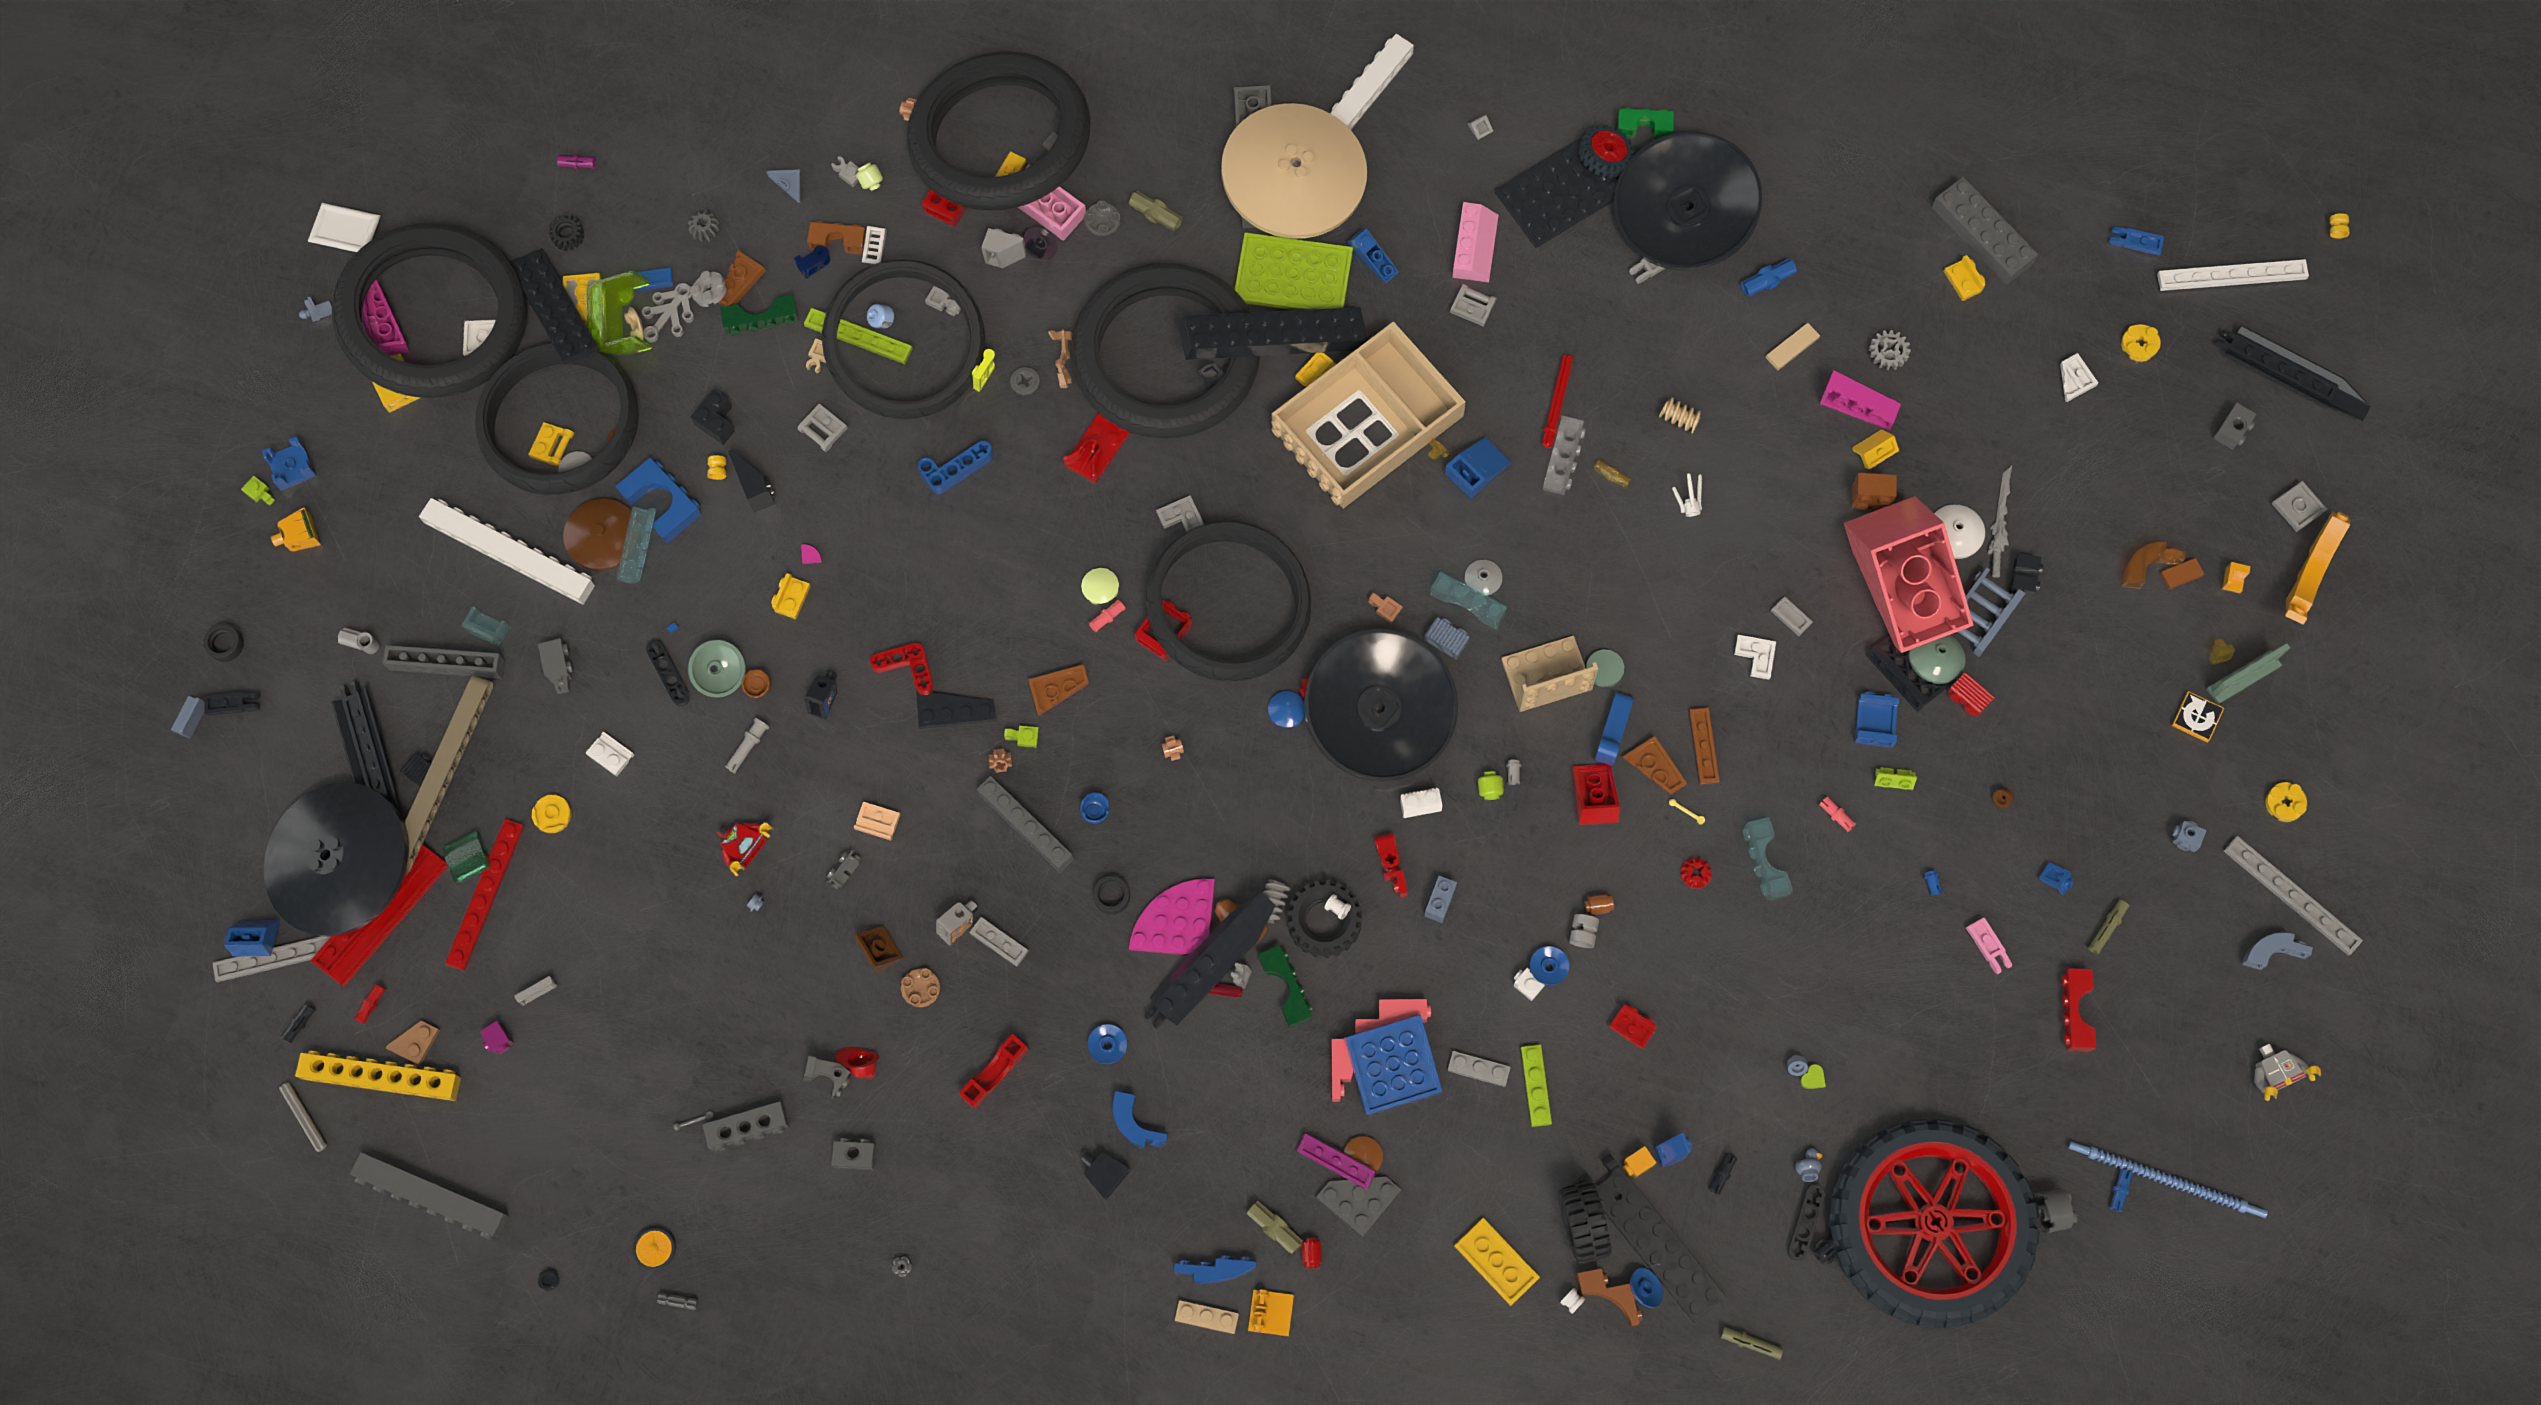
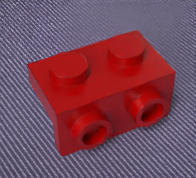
M1624 1004L1609 1028L1642 1050L1657 1026L1654 1025L1655 1022L1649 1017L1639 1015L1636 1008Z

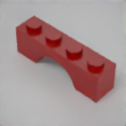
M2068 969L2061 976V985L2064 986L2062 1005L2065 1006L2063 1025H2066V1033H2064L2063 1037L2064 1045H2067V1051L2091 1052L2096 1049L2095 1028L2087 1025L2082 1020L2078 1011V1004L2084 994L2093 990L2092 969Z
M1012 1034L998 1049L997 1054L980 1074L972 1078L958 1093L960 1097L976 1110L1029 1052L1028 1047Z

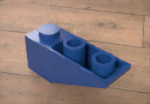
M1367 228L1359 230L1346 241L1350 247H1353V252L1385 284L1399 273Z
M1681 1133L1656 1146L1654 1151L1660 1167L1663 1168L1684 1161L1691 1152L1692 1144L1689 1137H1685L1684 1133Z

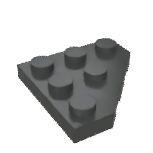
M1387 1177L1373 1178L1367 1190L1350 1180L1329 1181L1316 1198L1363 1237L1401 1192V1189Z

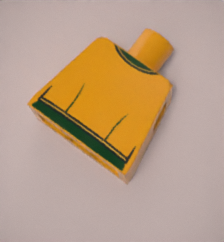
M305 508L279 521L280 533L271 536L275 547L285 544L290 551L321 545L311 514Z

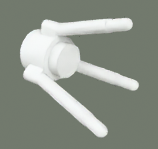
M1688 473L1687 480L1690 499L1685 500V504H1683L1676 487H1672V490L1680 505L1681 513H1685L1687 517L1699 515L1702 510V475H1698L1696 501L1693 494L1691 475Z

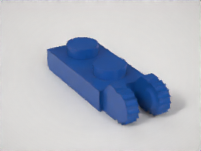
M2112 228L2111 233L2113 235L2125 236V239L2111 237L2109 240L2111 245L2123 246L2124 248L2160 256L2164 236L2131 228Z

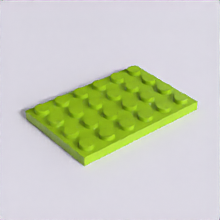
M1245 233L1235 291L1246 304L1289 310L1344 308L1353 247Z

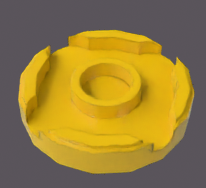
M546 795L540 798L533 807L532 819L541 831L557 833L569 824L571 808L569 803L562 797Z

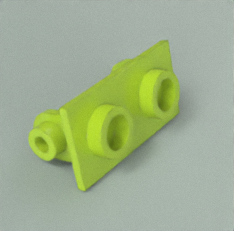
M1880 767V769L1876 768L1875 776L1877 777L1874 786L1913 790L1917 776H1915V772H1912V770L1897 769V774H1894V769Z

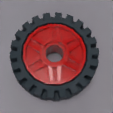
M1597 125L1589 129L1581 140L1578 152L1581 155V161H1584L1585 167L1589 165L1588 169L1590 171L1594 169V174L1598 175L1601 173L1602 177L1608 175V178H1612L1613 175L1615 177L1619 176L1627 166V163H1629V160L1634 155L1633 144H1630V138L1626 139L1627 135L1625 133L1621 135L1620 129L1615 131V127L1611 126L1608 128V125H1603V127Z

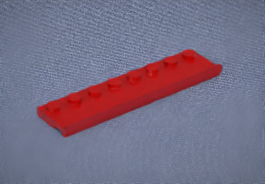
M422 844L408 874L404 875L396 895L386 909L369 924L356 931L344 935L331 936L310 961L345 987L446 871L449 865Z

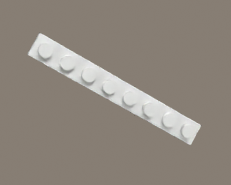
M2306 259L2159 271L2157 274L2160 291L2305 280L2309 277Z

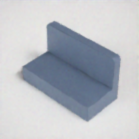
M188 696L171 731L191 738L204 713L205 702L198 697Z

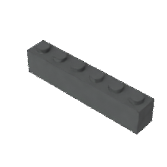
M387 645L385 646L383 665L390 671L458 676L475 675L478 677L500 679L503 676L505 660L497 653Z
M991 776L977 788L979 796L1059 873L1074 861L1072 854Z

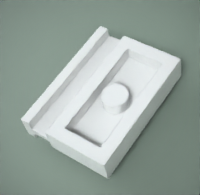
M602 732L600 738H597L586 754L617 777L634 754L608 734Z

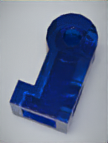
M817 246L809 255L804 258L799 255L794 258L796 267L807 279L827 266L831 261V257L825 246Z

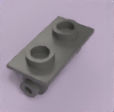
M853 851L843 852L838 859L840 863L836 868L832 867L826 874L827 880L825 882L830 883L832 881L833 884L831 886L836 890L839 887L842 888L849 878L844 871L847 870L852 874L860 864L861 858L856 854L851 856Z

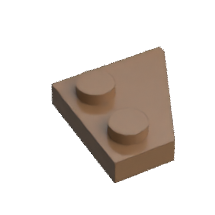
M420 1021L388 1044L386 1049L421 1066L440 1030Z

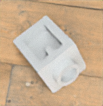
M1528 968L1524 972L1520 970L1514 977L1516 980L1514 987L1531 1001L1545 986L1532 976Z

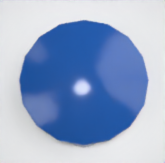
M1282 691L1276 694L1268 705V714L1271 722L1284 728L1299 726L1305 716L1303 698L1291 691Z

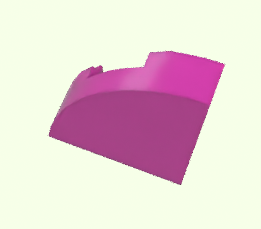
M801 544L803 564L822 562L819 552L814 547Z

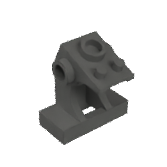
M809 1056L803 1081L811 1082L817 1076L829 1077L833 1082L831 1097L833 1099L835 1095L839 1097L842 1093L839 1089L841 1087L845 1089L851 1079L848 1077L850 1071L841 1064ZM839 1073L841 1076L836 1077L834 1074Z

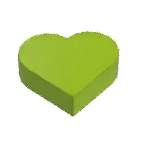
M1811 1065L1807 1073L1801 1077V1085L1806 1089L1826 1087L1823 1069L1819 1065Z

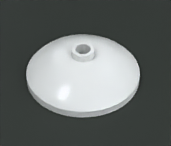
M1947 505L1934 513L1945 524L1954 559L1967 558L1979 550L1985 538V527L1975 511L1962 505ZM1956 525H1960L1962 529H1958Z

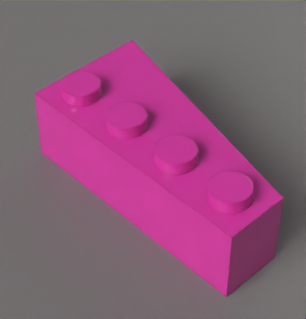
M375 280L366 294L362 307L365 332L372 342L386 354L407 353L409 350L382 290L377 280Z

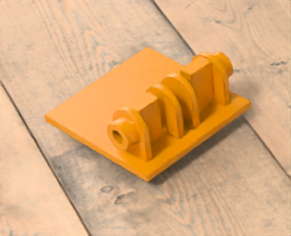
M1253 1290L1248 1331L1289 1336L1294 1295L1267 1292V1290Z

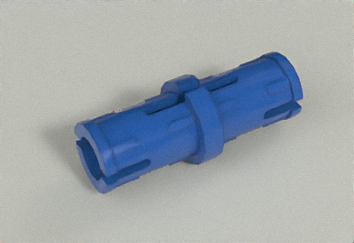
M2124 1169L2119 1171V1177L2116 1186H2113L2114 1194L2109 1206L2111 1210L2115 1209L2117 1212L2123 1211L2125 1198L2130 1192L2128 1188L2133 1175L2132 1172L2129 1171L2127 1173L2128 1170Z

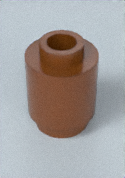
M1612 895L1587 896V900L1584 901L1585 911L1589 912L1590 916L1609 913L1614 910Z

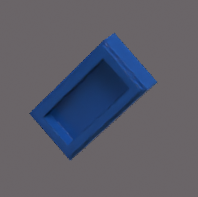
M671 267L634 272L637 292L674 286Z

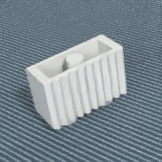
M1438 788L1401 795L1400 804L1403 818L1442 811V801Z

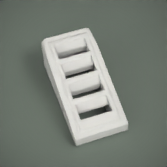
M867 226L862 263L876 264L881 262L887 234L886 229ZM872 234L880 235V238H874ZM870 241L879 242V245L870 244ZM869 248L878 249V252L869 251ZM875 255L877 259L867 258V256Z

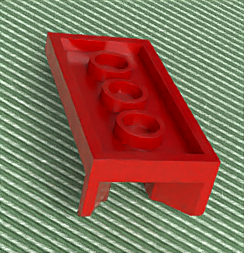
M1098 413L1072 453L1064 456V465L1096 484L1131 432L1112 424Z

